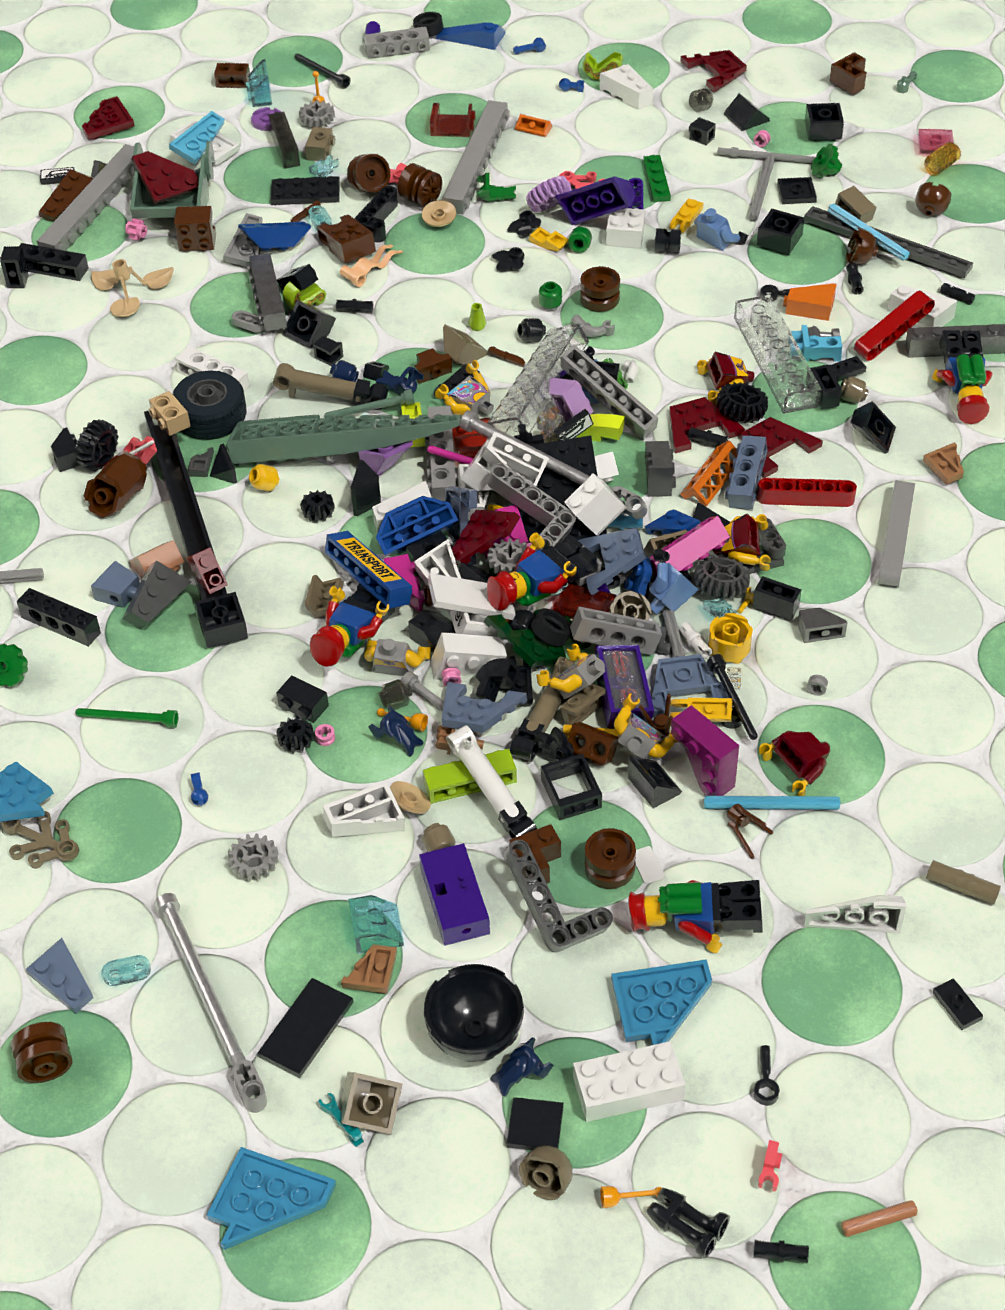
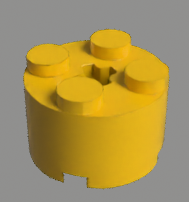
M726 613L724 617L719 618L717 616L712 620L708 646L712 649L711 656L721 654L725 662L739 664L749 654L753 628L744 616Z

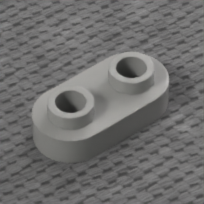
M236 311L232 314V323L239 328L252 331L253 333H260L265 330L264 324H260L259 317L256 314L247 311Z

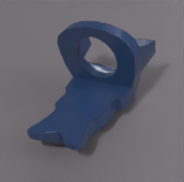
M409 366L401 376H394L388 371H384L383 377L377 379L376 383L385 385L388 390L394 391L398 395L409 389H412L414 394L417 390L416 379L423 380L424 375L417 371L415 367Z
M388 706L389 712L382 718L380 728L373 724L369 725L368 728L376 740L384 734L389 738H393L397 744L404 747L407 755L411 757L414 753V748L423 745V740L414 734L413 729L407 724L408 721L403 715L396 712L391 706Z
M535 1037L530 1038L523 1046L514 1049L510 1059L502 1065L501 1070L492 1075L491 1079L499 1084L502 1096H507L515 1083L518 1084L524 1077L527 1078L533 1073L541 1078H545L554 1066L550 1062L544 1065L534 1052Z

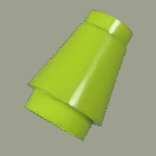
M474 303L471 305L468 324L472 330L481 331L485 328L487 322L482 304Z

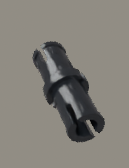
M849 263L846 266L848 283L851 284L853 294L857 295L856 289L858 294H861L864 291L861 282L862 275L859 273L856 263H853L854 268Z
M337 299L336 311L373 313V301Z
M690 427L688 433L690 434L688 439L703 442L707 446L709 444L719 446L728 441L729 438L712 433L711 430L704 431Z
M754 1240L753 1257L776 1259L781 1263L784 1260L808 1263L809 1245L787 1244L782 1240H779V1243Z

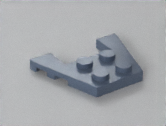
M449 486L445 487V501L450 502L458 522L450 527L448 531L453 540L457 541L462 530L465 529L469 522L468 512L471 509L477 508V490ZM476 554L470 557L471 561L467 564H476Z
M637 528L578 540L592 553L601 550L605 564V570L586 578L591 595L597 593V588L604 583L609 585L613 582V577L620 572L626 573L646 559Z
M701 654L658 659L652 694L653 717L664 714L667 694L677 696L710 691L712 698H729L722 683L714 676V672L710 671L707 662Z
M448 682L442 713V727L460 729L467 725L471 731L484 733L501 721L503 714L515 711V706L519 703L522 705L526 703L527 693L508 691L501 702H492L489 699L479 700L464 696L467 692L466 684Z

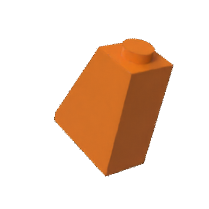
M831 283L790 288L788 296L785 295L783 306H786L785 314L829 321L837 284Z

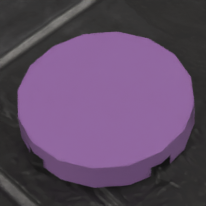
M270 107L254 111L251 117L252 126L261 131L275 130L284 121L283 113L277 108L272 110Z

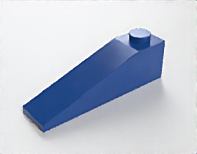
M484 22L446 27L437 34L436 39L495 50L506 34V31L500 25Z

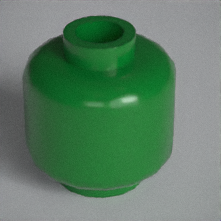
M585 227L574 228L569 235V247L578 253L586 251L590 247L592 234Z
M553 281L544 283L539 288L540 305L547 309L559 307L562 303L561 286Z

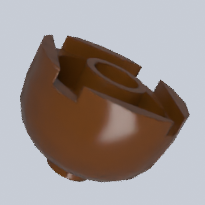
M933 182L923 183L919 186L915 198L917 208L926 216L941 215L949 207L952 196L951 192L941 184L935 186L932 185Z
M858 228V230L853 232L848 243L850 253L846 252L847 263L862 265L868 263L872 257H876L878 247L876 246V239L871 232L862 228Z

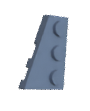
M62 938L26 968L27 974L74 1014L78 1013L94 998Z

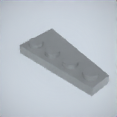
M246 213L241 224L262 223L263 217ZM238 228L224 254L223 261L247 267V264H250L249 256L259 255L260 247L256 246Z

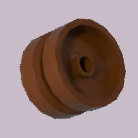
M361 154L350 161L347 168L348 181L359 192H378L386 187L390 180L391 170L389 164L384 157L378 154Z
M598 266L589 268L582 273L580 278V300L585 308L601 312L611 310L618 305L620 301V276L614 269Z
M614 828L601 829L594 832L587 839L585 845L584 866L588 879L596 886L605 889H615L626 885L635 873V842L630 835Z
M39 1022L31 1024L19 1030L11 1040L17 1074L25 1082L43 1083L54 1080L66 1073L73 1063L65 1028L58 1023Z

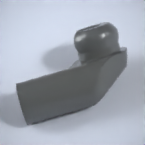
M660 626L662 636L656 649L660 654H669L671 644L664 643L667 628Z

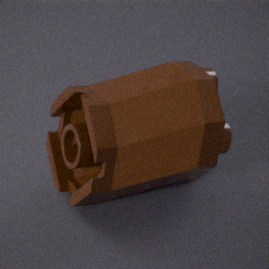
M123 453L111 459L94 479L87 481L84 498L90 504L88 506L90 512L104 518L120 511L136 492L143 489L147 477L146 464L140 458L130 453Z

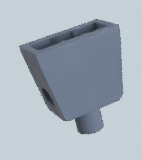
M114 561L91 585L94 600L123 608L132 600L140 582L135 573Z

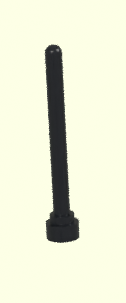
M299 53L295 54L296 60L336 80L338 86L347 88L350 85L351 79L345 74L338 75Z
M721 654L711 656L707 660L710 671L718 675L727 695L732 699V704L749 738L756 740L758 734L725 671L726 662Z

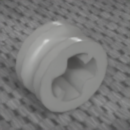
M812 675L809 677L807 690L813 695H823L826 692L828 680L822 675Z

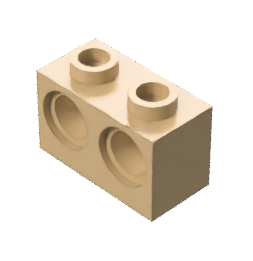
M170 391L149 399L150 408L148 410L152 419H156L162 430L165 429L169 435L190 427L188 412Z

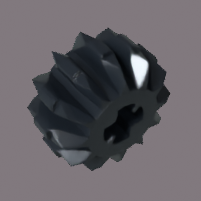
M318 489L316 492L309 491V495H303V500H301L300 504L304 518H308L309 521L316 520L317 523L319 520L326 521L327 517H332L335 509L331 494L326 493V490L319 492Z
M296 716L295 719L291 720L288 717L287 722H281L280 727L277 728L278 744L283 747L285 752L290 749L293 754L296 750L303 752L304 747L310 748L311 742L314 741L313 726L311 723H308L306 718L299 720L298 716Z

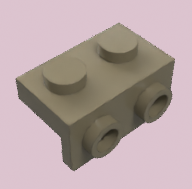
M318 575L312 576L305 600V607L314 618L325 616L328 603L333 599L329 594V590L332 586H336L337 589L339 587L343 589L344 582L339 577L322 582Z
M592 683L569 698L567 702L560 706L565 724L572 725L573 723L583 722L602 706L600 697L605 693V689Z

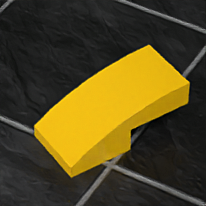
M538 227L529 236L530 242L552 251H560L568 243V239L557 231L551 234L541 227Z

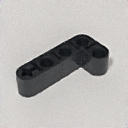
M394 186L382 188L355 217V220L373 233L374 242L376 243L386 240L384 220L398 206L397 189Z

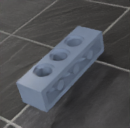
M742 436L741 443H738V456L733 460L734 471L730 472L729 475L730 486L726 487L725 499H728L729 508L753 509L758 482L761 479L768 451L766 437Z

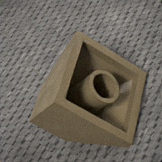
M444 324V352L451 356L452 363L455 365L459 363L462 365L471 364L473 360H479L489 353L467 333Z
M348 1071L342 1094L341 1123L391 1134L403 1083Z

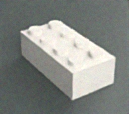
M671 1041L573 1063V1079L586 1122L684 1100L685 1082Z

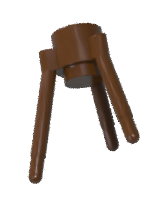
M667 694L664 714L657 715L653 720H651L643 705H639V709L647 723L665 736H668L670 733L673 718L669 716L671 694Z
M735 804L727 813V817L730 819L728 825L734 830L749 857L754 859L755 856L738 826L745 827L751 821L769 834H773V831L766 826L765 822L748 812L743 806Z

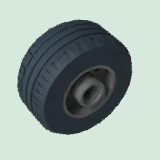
M208 370L193 373L180 381L172 393L188 412L190 427L182 431L194 438L210 440L225 437L233 432L238 422L244 421L247 413L242 385L236 378L225 372Z

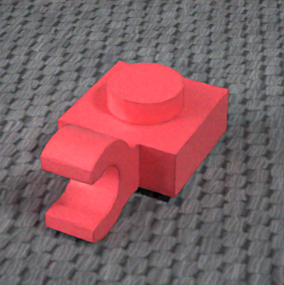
M769 1140L763 1171L758 1180L759 1188H762L764 1181L770 1180L773 1183L772 1191L774 1192L777 1190L779 1178L775 1174L774 1168L780 1169L783 1154L778 1152L779 1142Z

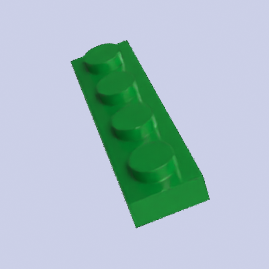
M643 156L653 202L671 201V194L661 156Z

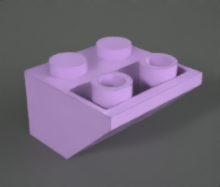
M551 378L549 380L550 395L565 422L584 409L589 414L593 412L590 401L586 398L578 381Z

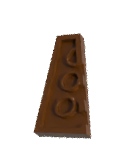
M70 169L39 210V217L54 222L94 178Z

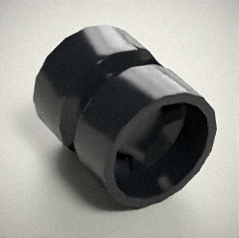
M656 228L655 251L665 252L668 249L669 252L680 253L681 230L671 229L668 232L667 229Z

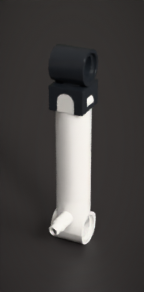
M465 725L446 736L449 747L456 756L460 757L499 815L498 820L506 832L509 833L511 839L536 830L535 823L527 816L528 813L520 801L516 802L478 746L471 729Z

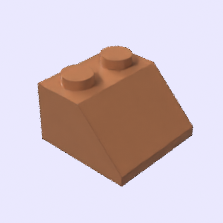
M174 540L163 543L128 560L141 578H143L147 568L156 560L173 571L180 569L179 564L184 562Z

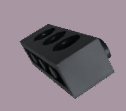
M25 243L19 245L22 246L28 272L80 281L89 269L86 254Z
M28 588L16 601L21 618L89 647L101 634L97 616L34 589Z

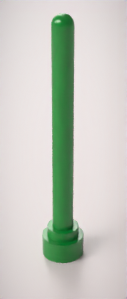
M78 708L75 711V714L79 717L161 722L162 725L173 728L177 727L179 719L177 710H167L162 714Z

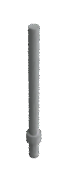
M718 147L717 154L731 155L730 157L733 158L741 156L765 159L767 155H773L775 157L774 160L812 163L816 158L812 156L740 150L738 147H732L731 149Z

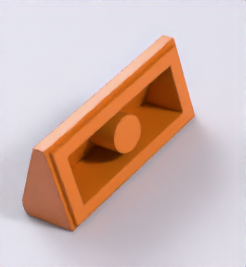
M520 114L515 126V130L546 137L552 129L550 121Z

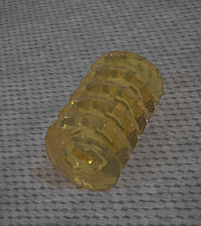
M952 142L945 143L926 157L924 162L925 169L932 176L939 175L960 159V148Z

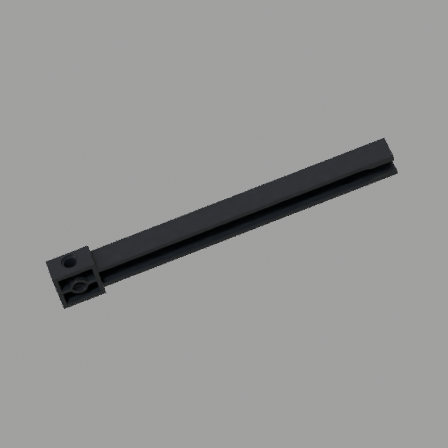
M149 410L144 411L150 437L154 438L157 449L155 455L187 557L211 547L214 554L176 434L169 435L165 429L162 430L159 425H154ZM194 576L201 599L195 602V607L207 648L248 638L246 622L236 592L227 594L224 587L208 594Z

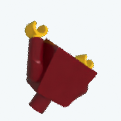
M788 730L772 740L771 744H761L759 746V754H763V760L768 761L773 757L772 751L774 750L798 778H803L802 781L798 780L793 783L792 792L800 788L802 790H800L798 796H804L806 786L808 784L811 785L823 773L827 765L826 759L830 752V745L825 741L820 742L811 732Z

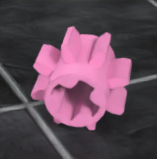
M132 218V221L127 222L125 231L127 234H130L129 239L140 241L141 238L146 236L147 226L143 224L144 220Z

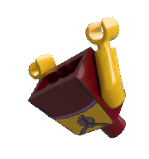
M714 352L708 362L699 360L697 363L698 374L704 375L709 370L717 390H721V387L725 386L726 383L741 382L745 384L754 380V372L746 370L742 359L727 354ZM711 390L707 395L708 400L717 405L719 391Z
M748 513L743 516H736L729 524L724 526L730 538L724 541L725 545L717 550L713 548L714 554H723L725 557H729L732 560L735 559L736 562H742L743 564L753 566L759 564L762 571L770 570V565L764 564L765 562L771 563L768 555L757 558L760 555L759 530H766L768 528L767 517L764 514H759L757 518H754V516H750Z

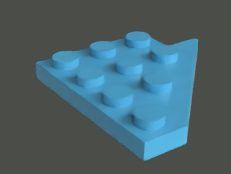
M18 762L8 765L0 772V822L44 816L45 812L38 804L54 794L49 785Z
M707 959L611 974L625 1042L650 1039L651 1045H656L671 1040L712 985Z
M241 1147L207 1213V1218L210 1221L228 1227L221 1242L222 1249L226 1250L326 1208L336 1186V1181Z

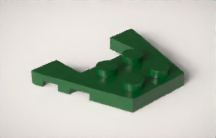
M535 610L533 612L535 616L539 610ZM502 614L490 615L484 620L488 627L492 625L498 631L496 634L502 640L507 639L513 645L512 650L530 667L556 664L560 656L566 658L563 646H553L544 642L531 628L513 631Z

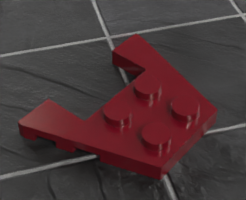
M730 50L709 52V55L705 56L698 53L694 54V57L688 58L687 55H682L680 58V62L688 69L703 64L716 76L706 80V86L713 92L724 87L746 72L747 65Z
M705 397L669 406L675 454L691 449L692 443L687 437L690 427L708 430L721 426L726 436L729 437L728 439L741 436V432L745 431V428L734 419L730 420V417H724V413H720L717 406Z
M772 417L741 432L740 437L741 440L742 436L766 437L768 451L762 471L763 478L778 471V465L769 458L770 456L794 443L798 444L808 454L821 448L823 444L821 439Z

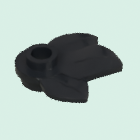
M527 210L519 215V219L513 221L507 230L508 232L517 231L520 237H525L532 232L533 228L540 227L541 219L536 218L532 211Z
M514 247L509 251H498L492 254L491 257L499 261L496 266L497 271L505 272L510 269L517 271L524 265L525 254L521 248Z
M554 727L551 734L539 731L534 733L535 742L539 747L537 753L542 758L554 761L573 756L574 748L567 741L565 733L559 728Z

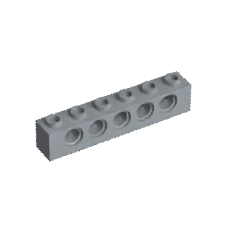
M575 344L561 356L560 367L614 415L625 416L624 424L642 440L657 428L658 417Z
M451 406L428 407L427 416L430 419H434L436 415H451ZM452 428L425 437L426 440H429L426 442V453H429L427 448L430 445L454 452ZM430 453V455H426L427 467H431L427 469L428 480H432V482H428L430 494H433L434 499L445 501V487L456 486L454 461Z

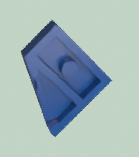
M673 509L644 527L646 534H652L653 531L657 530L662 531V535L683 530L690 531L700 524V520Z
M646 557L645 560L633 568V572L630 577L626 578L624 583L626 592L633 591L645 595L647 585L652 576L650 558Z

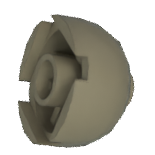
M627 591L618 594L611 601L608 612L649 621L651 607L644 595Z
M550 1145L539 1146L525 1156L519 1165V1175L526 1187L530 1185L533 1189L537 1190L533 1192L534 1195L545 1200H556L565 1193L572 1180V1164L565 1153L558 1148Z

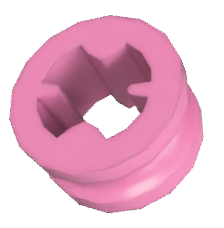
M760 130L754 136V143L758 147H765L771 140L770 134L765 130Z
M447 668L441 673L444 686H447L448 682L459 684L462 682L461 672L457 668Z
M329 724L319 725L315 729L316 742L321 746L333 744L335 741L334 728Z

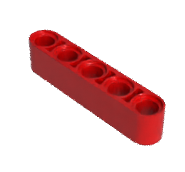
M920 290L915 292L860 337L854 344V350L867 361L873 360L907 332L908 328H912L930 313L935 306V301Z
M762 478L758 482L757 501L765 505L850 507L855 502L857 485L850 480Z

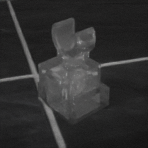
M546 408L537 417V429L544 432V439L549 437L550 442L557 439L554 430L563 422V415Z

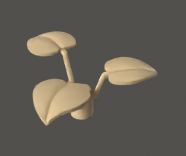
M118 259L112 264L113 270L92 271V282L96 289L105 291L112 289L115 283L121 281L125 299H119L112 303L110 311L116 317H126L134 314L140 307L139 299L137 297L129 298L124 281L130 278V274L132 273L143 285L148 284L150 289H159L170 282L174 268L169 267L150 272L142 279L133 271L131 266H127L124 259Z

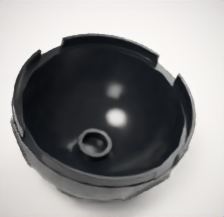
M467 964L448 970L446 976L438 982L437 980L434 981L427 992L424 1002V1018L429 1037L446 1055L449 1054L467 1062L493 1059L508 1046H511L518 1036L524 1016L523 999L518 986L513 984L503 971L482 964Z

